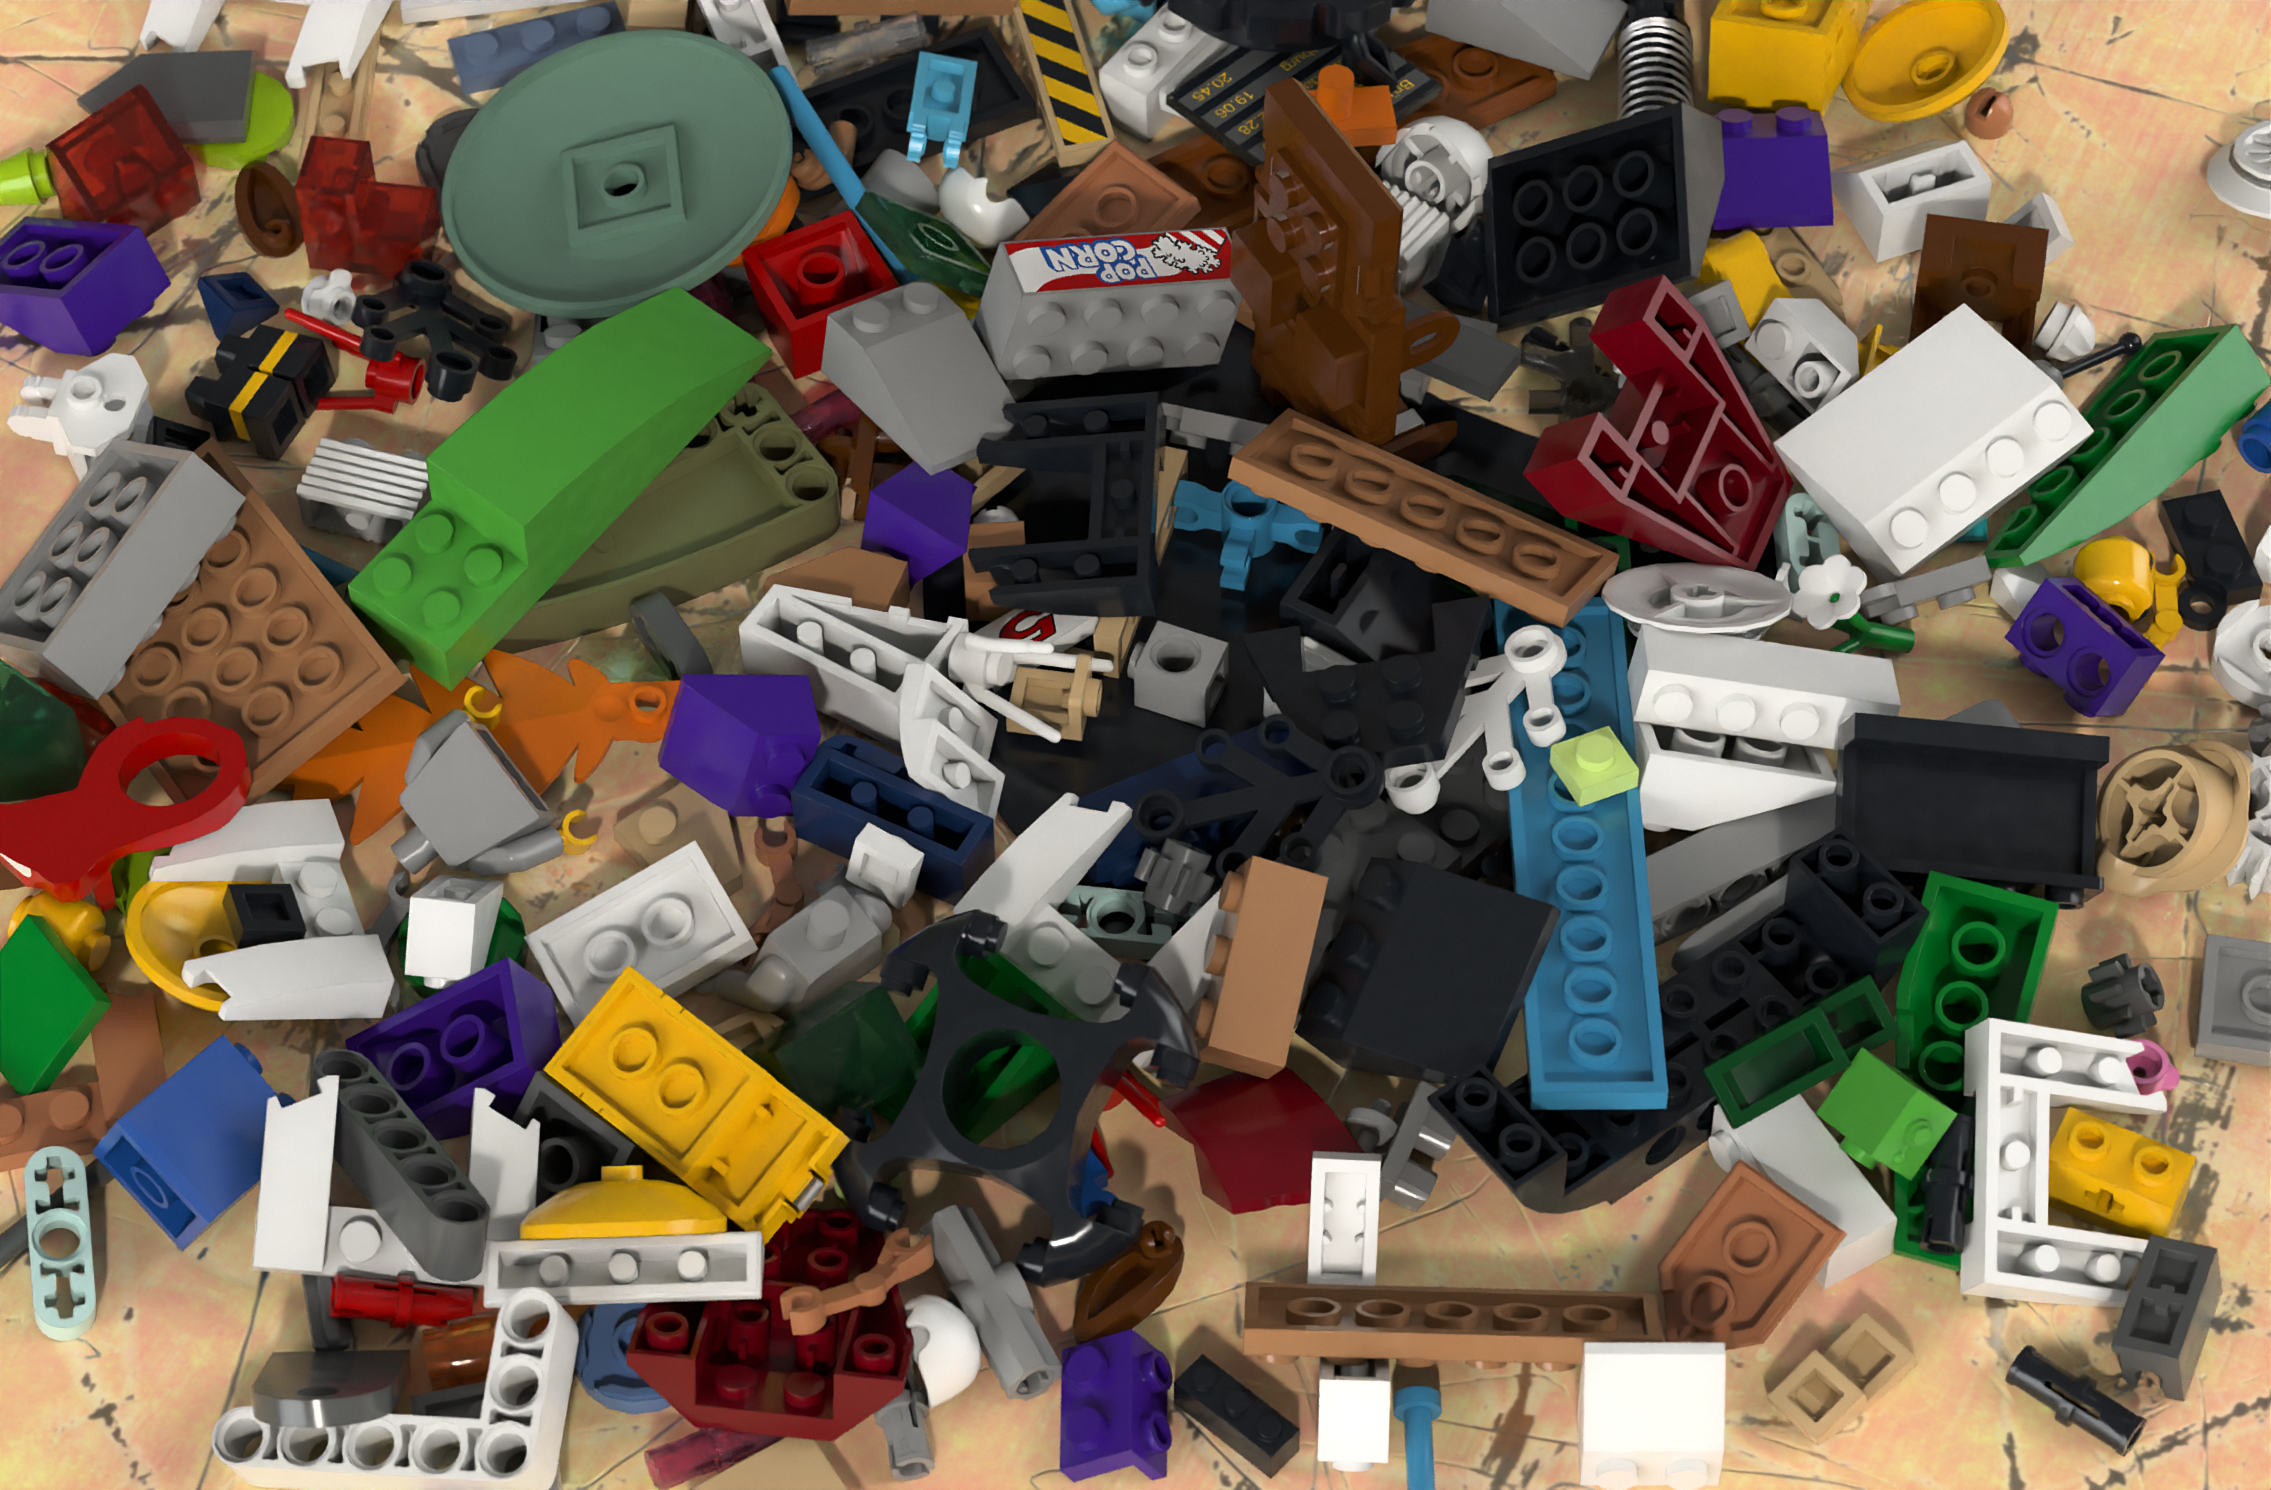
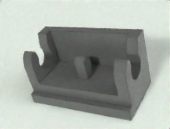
M2150 1235L2111 1343L2112 1352L2119 1353L2122 1376L2131 1386L2137 1387L2142 1371H2149L2159 1376L2162 1380L2160 1387L2166 1398L2184 1402L2222 1294L2217 1248Z

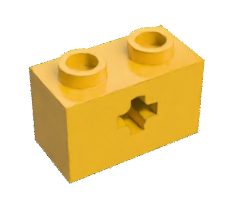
M2069 1106L2049 1148L2048 1206L2121 1236L2149 1240L2150 1235L2168 1238L2186 1200L2197 1157Z

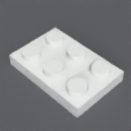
M696 841L687 844L524 937L575 1029L628 965L673 999L758 950L752 936Z

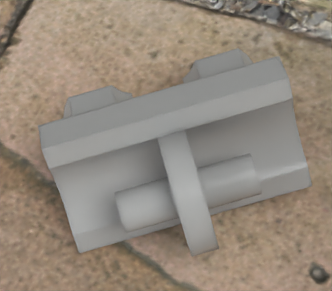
M1423 1080L1417 1085L1411 1100L1400 1104L1393 1120L1389 1118L1392 1105L1384 1099H1375L1370 1109L1364 1107L1353 1108L1348 1111L1343 1121V1124L1366 1154H1381L1379 1204L1386 1198L1414 1212H1417L1429 1198L1438 1174L1410 1159L1409 1156L1412 1149L1415 1148L1439 1162L1447 1154L1457 1135L1427 1101V1096L1437 1091L1438 1088Z

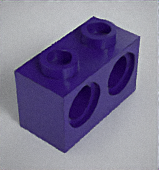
M2077 577L2045 578L2004 637L2021 652L2018 658L2026 668L2041 677L2053 680L2065 691L2063 695L2065 702L2078 713L2090 718L2123 715L2166 656ZM2058 618L2064 629V636L2060 645L2054 636V625ZM2102 658L2105 659L2109 667V677L2105 685L2102 683L2098 673L2099 663Z

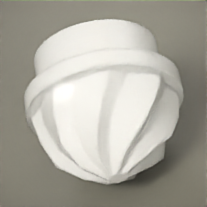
M2059 301L2055 302L2033 340L2034 344L2046 350L2044 357L2050 360L2055 358L2072 363L2092 351L2095 345L2094 323L2081 311L2082 307L2074 304L2070 308Z

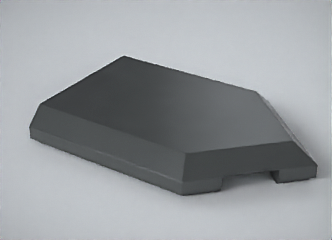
M255 49L140 54L76 100L78 105L92 117L98 116L113 128L114 134L129 147L244 143L247 139L257 52Z

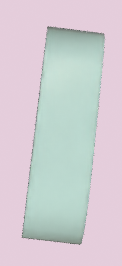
M1809 493L1791 495L1784 504L1773 529L1777 572L1783 562L1791 564L1788 573L1790 592L1796 594L1800 590L1798 585L1799 576L1807 568L1802 566L1803 563L1807 561L1808 566L1822 565L1831 555L1840 554L1838 530ZM1807 530L1812 531L1810 536H1808Z

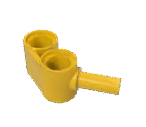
M1747 229L1724 240H1713L1709 237L1699 277L1695 279L1697 285L1729 279L1752 334L1775 298L1793 297L1779 279L1770 262L1768 252L1756 233ZM1749 337L1735 343L1744 353L1748 352L1744 345Z

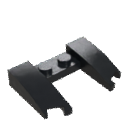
M1159 392L1005 404L1002 409L1004 418L1015 426L1003 442H996L986 438L980 440L976 451L979 464L1051 472L1092 473L1088 540L969 549L968 557L974 572L989 571L997 585L988 590L993 604L1056 615L1090 617L1156 616L1159 565L1155 554L1159 471H1164L1167 425Z

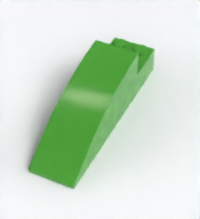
M680 287L668 289L592 326L509 384L425 458L431 500L348 584L353 613L374 638L452 691L772 357V349Z

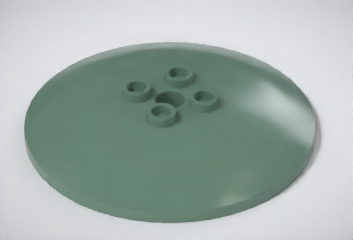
M645 29L624 31L583 41L538 61L500 88L470 121L453 150L445 172L442 189L444 227L450 244L463 268L475 282L501 301L521 310L543 316L567 319L611 317L673 287H680L687 292L699 286L736 259L753 242L775 211L787 184L793 154L789 117L779 92L767 74L744 53L713 38L684 31ZM626 184H637L630 193L623 196H615L619 187Z

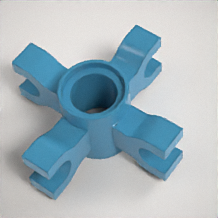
M1179 480L1174 496V506L1178 507L1174 518V528L1189 531L1200 529L1221 531V540L1224 546L1220 556V565H1223L1224 568L1220 577V587L1244 591L1252 558L1267 554L1274 547L1276 541L1289 544L1299 551L1312 554L1316 553L1323 542L1324 528H1321L1322 523L1308 518L1301 510L1277 503V500L1274 498L1258 496L1249 487L1234 480L1225 486L1222 493L1211 491L1195 482Z

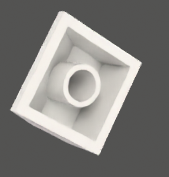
M1584 1342L1577 1404L1580 1485H1598L1606 1490H1627L1635 1485H1668L1675 1490H1697L1705 1485L1719 1486L1724 1456L1725 1342Z

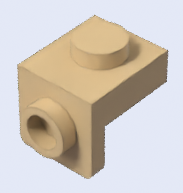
M1078 654L1074 673L1017 666L1009 702L1059 731L1061 739L1082 741L1087 716L1098 717L1103 682L1101 679L1092 678V655ZM1006 717L1007 732L1038 735Z

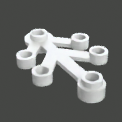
M1542 625L1526 626L1515 631L1507 639L1504 647L1505 654L1479 660L1476 670L1470 671L1464 687L1465 702L1445 760L1385 770V788L1394 806L1409 814H1420L1431 809L1438 799L1440 791L1439 779L1484 731L1487 755L1483 759L1482 768L1490 786L1495 790L1506 791L1522 783L1526 776V769L1519 752L1514 748L1509 704L1526 687L1530 709L1523 717V725L1530 742L1538 747H1547L1556 744L1564 737L1566 725L1559 708L1554 705L1551 678L1563 668L1567 660L1566 647L1558 635ZM1496 681L1488 690L1470 695L1472 691L1471 686Z

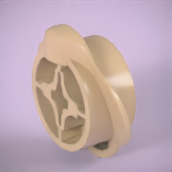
M2208 739L2193 741L2185 745L2149 747L2135 752L2122 760L2105 779L2097 799L2095 876L2104 877L2105 888L2133 898H2144L2165 892L2195 891L2223 878L2238 862L2248 839L2250 775L2253 771L2252 761L2242 751L2222 742Z

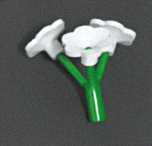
M1831 555L1822 565H1810L1805 568L1799 576L1798 585L1800 590L1796 594L1790 592L1788 573L1791 564L1782 563L1775 581L1783 584L1793 596V604L1786 618L1800 623L1806 618L1815 629L1824 630L1831 627L1849 634L1850 639L1829 651L1851 654L1866 646L1901 653L1911 652L1915 644V633L1912 629L1869 622L1858 612L1861 604L1859 595L1866 587L1867 576L1861 568L1851 566L1850 561L1844 555ZM1771 625L1764 626V630L1761 637L1764 638L1766 632L1768 631Z

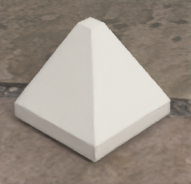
M2039 562L2025 567L1999 568L1994 571L1990 597L2011 617L2017 620L2045 578L2055 576Z

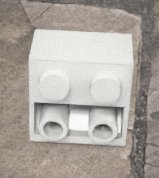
M1931 139L1830 171L1832 192L1876 263L1922 249L1927 213L1986 221L1992 181L1966 140Z

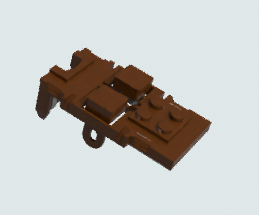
M1289 77L1265 87L1263 137L1266 139L1265 162L1257 165L1255 169V178L1259 183L1255 184L1254 221L1232 232L1230 267L1232 284L1253 311L1252 320L1255 323L1254 348L1250 350V364L1261 376L1260 392L1272 408L1289 401L1294 409L1303 415L1416 465L1437 456L1457 435L1458 424L1455 420L1425 427V422L1413 408L1409 409L1402 399L1398 397L1400 374L1443 354L1458 337L1460 331L1459 320L1451 312L1438 310L1405 323L1406 306L1399 298L1402 272L1398 269L1403 207L1300 81ZM1437 332L1430 340L1411 347L1418 339Z

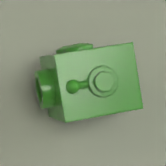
M1863 1047L1816 1112L1818 1116L1845 1136L1839 1145V1148L1871 1170L1879 1161L1910 1181L1957 1116L1955 1111L1906 1074Z

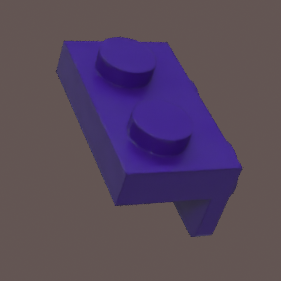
M1134 1329L1062 1350L1059 1471L1073 1482L1132 1465L1152 1481L1167 1476V1451L1172 1444L1171 1429L1167 1421L1168 1390L1172 1385V1371L1166 1356Z

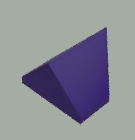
M916 461L870 491L860 549L870 552H884L895 559L908 562L911 592L917 582L967 552L972 495L977 486L950 469L930 475Z

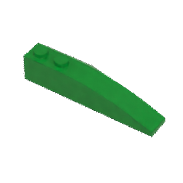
M2237 324L2154 333L2083 408L2080 414L2094 432L2077 451L2059 463L2054 470L2044 474L2029 486L2026 491L2033 501L2030 505L2022 506L2011 512L1982 554L1986 557L1989 569L2025 567L2077 546L2123 521L2163 493L2198 461L2209 457L2217 451L2222 443L2220 438L2235 422L2242 420L2253 412L2257 406L2255 400L2271 384L2270 376Z
M1930 870L1921 904L1930 913L1916 942L1905 957L1896 990V1024L1902 1034L1896 1037L1895 1068L1906 1074L1956 1113L1975 1119L1976 1097L1964 1096L1965 1031L1988 1018L2030 1024L2055 934L2060 903ZM1975 1142L1971 1162V1175L1973 1177L1975 1173ZM1930 1153L1911 1181L1894 1171V1215L1897 1218L1894 1235L1893 1254L1960 1272L1961 1254L1954 1253L1953 1256H1941L1925 1252L1919 1247L1926 1195L1920 1188L1921 1176L1929 1168ZM1974 1196L1968 1199L1965 1225L1974 1221Z

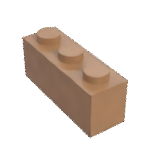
M1257 856L1250 857L1236 869V872L1229 871L1227 873L1218 900V909L1226 911L1221 935L1214 934L1212 936L1203 964V971L1212 974L1206 998L1199 997L1190 1018L1201 1061L1264 1079H1269L1285 1068L1328 877Z

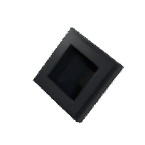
M1369 31L1365 33L1359 32L1358 35L1355 34L1352 37L1343 39L1341 65L1353 72L1355 83L1364 86L1389 85L1390 94L1398 89V82L1386 45Z

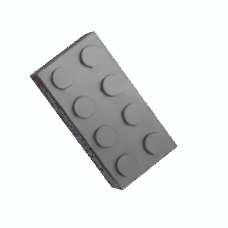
M1226 227L1000 242L975 317L973 329L1003 380L1219 364L1243 299L1230 279L1232 240Z

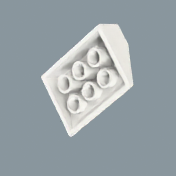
M1963 303L1775 441L1773 445L1790 471L1880 585L1904 580L2077 451L2094 430L2055 381Z

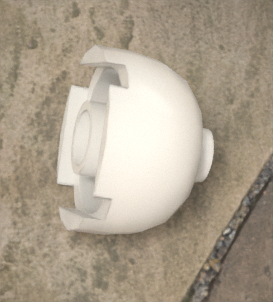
M1443 115L1414 120L1398 130L1396 144L1381 146L1376 155L1375 168L1382 164V179L1387 180L1390 186L1396 185L1400 191L1406 190L1410 197L1416 196L1420 202L1426 201L1430 208L1436 207L1439 213L1445 212L1449 217L1450 236L1469 225L1474 216H1480L1483 213L1482 195L1487 184L1488 159L1494 156L1483 136L1468 123Z

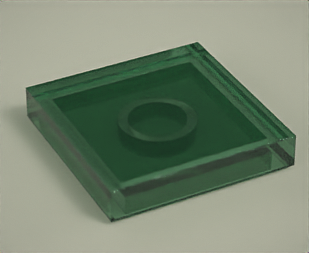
M871 191L870 193L865 192L854 209L910 273L982 299L992 266L952 222Z

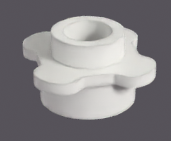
M337 268L330 275L323 274L313 278L307 284L302 294L301 307L303 313L336 327L348 323L351 320L355 301L358 297L354 294L350 285L352 280L351 273L345 269ZM316 333L318 336H320V337H322V338H324V339H330V338H328V337H325V336H323V335H321V334Z

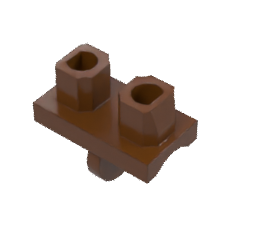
M861 410L857 440L852 438L853 433L851 430L838 428L835 430L834 436L825 437L815 445L818 452L834 470L838 478V486H843L846 483V478H851V489L856 492L853 513L854 521H865L870 491L909 466V464L881 462V456L911 458Z

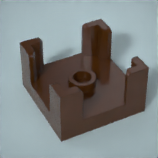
M1927 213L1908 344L1939 322L1943 315L1947 316L1965 303L1984 321L2003 323L2001 335L2029 359L2037 301H2040L2049 229Z

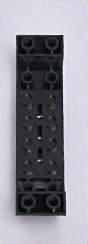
M1840 825L1791 857L1784 904L1658 986L1668 1083L1666 1109L1530 1110L1528 1074L1523 1075L1507 1087H1504L1481 1062L1427 1096V1101L1525 1207L1538 1213L1562 1214L1586 1209L1604 1201L1612 1205L1709 1140L1714 1107L1719 1103L1701 1071L1703 1067L1782 1018L1855 977L1871 975L1879 992H1881L1913 947L1930 911Z

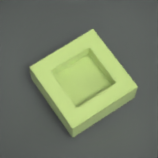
M1609 725L1551 745L1549 763L1579 807L1638 787L1639 768Z

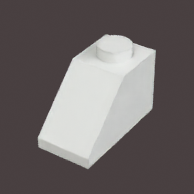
M440 874L410 897L405 975L424 977L425 986L446 989L483 970L503 896L504 882Z
M1320 1357L1318 1461H1332L1331 1466L1333 1468L1348 1472L1370 1470L1373 1468V1463H1388L1389 1359L1368 1358V1361L1361 1365L1342 1366L1329 1362L1327 1357Z

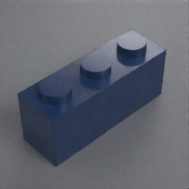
M826 745L822 746L791 791L796 837L850 860L855 839L869 822L891 835L902 838L910 846L925 854L915 889L950 905L956 906L982 874L995 862L993 818Z

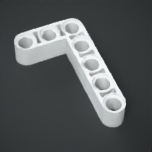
M527 1287L510 1294L503 1302L497 1318L480 1419L388 1414L376 1420L353 1425L295 1428L276 1426L258 1421L253 1416V1406L233 1408L224 1413L217 1421L212 1432V1448L216 1457L248 1484L257 1487L299 1490H549L557 1472L579 1342L578 1327L567 1311L544 1289ZM550 1317L548 1326L542 1334L535 1338L527 1339L529 1330L535 1322L542 1318ZM538 1383L535 1396L529 1402L516 1406V1401L521 1391L531 1384ZM263 1436L259 1449L254 1454L244 1458L246 1446L253 1439ZM328 1439L325 1452L314 1461L308 1462V1457L313 1447L317 1443ZM394 1443V1448L389 1458L383 1463L373 1466L376 1453L385 1445ZM454 1447H460V1453L455 1462L445 1469H439V1463L443 1455ZM527 1450L525 1461L519 1469L511 1473H505V1466L512 1455L519 1451Z

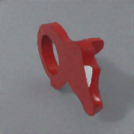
M141 715L113 730L98 744L84 767L78 786L73 790L42 796L21 803L0 804V862L26 887L46 890L54 899L61 903L79 901L91 892L96 905L101 908L102 912L116 907L110 872L119 858L130 853L151 851L188 842L219 830L229 823L246 803L252 780L242 738L233 728L227 729L206 718L171 717L150 723H145ZM176 755H199L215 761L220 767L216 779L204 792L185 802L169 806H151L132 800L126 794L130 782L139 772L160 759Z

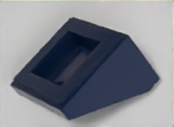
M247 272L199 277L198 290L215 337L220 342L227 334L234 336L245 334L276 315L279 311L280 306Z

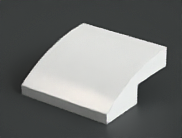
M927 662L906 664L900 698L899 730L903 758L909 777L924 789L989 816L995 822L1005 774L988 761L998 720Z

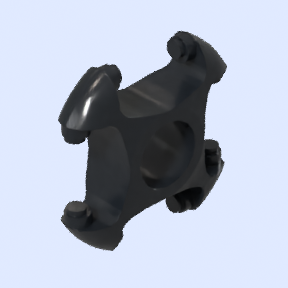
M974 909L950 916L923 928L906 938L885 955V960L879 974L882 978L879 987L886 991L910 998L912 990L923 992L928 975L937 978L939 995L936 1020L926 1063L904 1108L890 1130L877 1141L869 1142L873 1128L865 1125L867 1115L836 1105L833 1114L830 1113L827 1120L842 1131L850 1141L830 1167L834 1171L833 1175L846 1201L865 1227L884 1234L893 1233L901 1229L907 1216L908 1202L902 1200V1189L890 1185L891 1181L904 1171L922 1169L952 1172L988 1179L1027 1197L1044 1208L1050 1215L1053 1231L1050 1239L1037 1236L1032 1244L1025 1242L1019 1251L1015 1266L1025 1282L1042 1288H1048L1073 1281L1098 1270L1118 1258L1139 1241L1138 1238L1145 1221L1142 1219L1145 1209L1113 1198L1110 1207L1100 1205L1096 1219L1092 1221L1083 1217L1081 1206L1085 1167L1093 1130L1129 1063L1141 1052L1154 1050L1149 1066L1158 1070L1155 1079L1187 1090L1189 1082L1195 1078L1199 1063H1201V1057L1194 1031L1183 1006L1171 986L1154 966L1133 961V963L1123 961L1116 975L1113 991L1120 995V1006L1129 1008L1130 1011L1119 1020L1105 1023L1067 1020L1028 1012L971 981L968 970L971 956L986 960L991 952L998 954L1005 941L1008 924L1001 921L997 915L980 909ZM1015 1044L1039 1047L1050 1053L1057 1061L1062 1089L1059 1108L1047 1129L1029 1143L1005 1150L980 1147L972 1142L964 1131L959 1105L962 1085L974 1065L992 1051Z

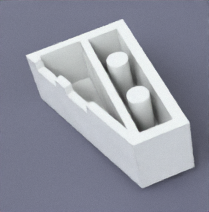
M774 584L739 626L743 672L745 674L808 675L817 710L902 752L899 730V710L906 664L927 662L956 685L957 682L951 680L948 674L949 655L957 636L964 631L969 632L968 619L949 616L947 623L910 617V609L890 605L888 612L852 606V598Z

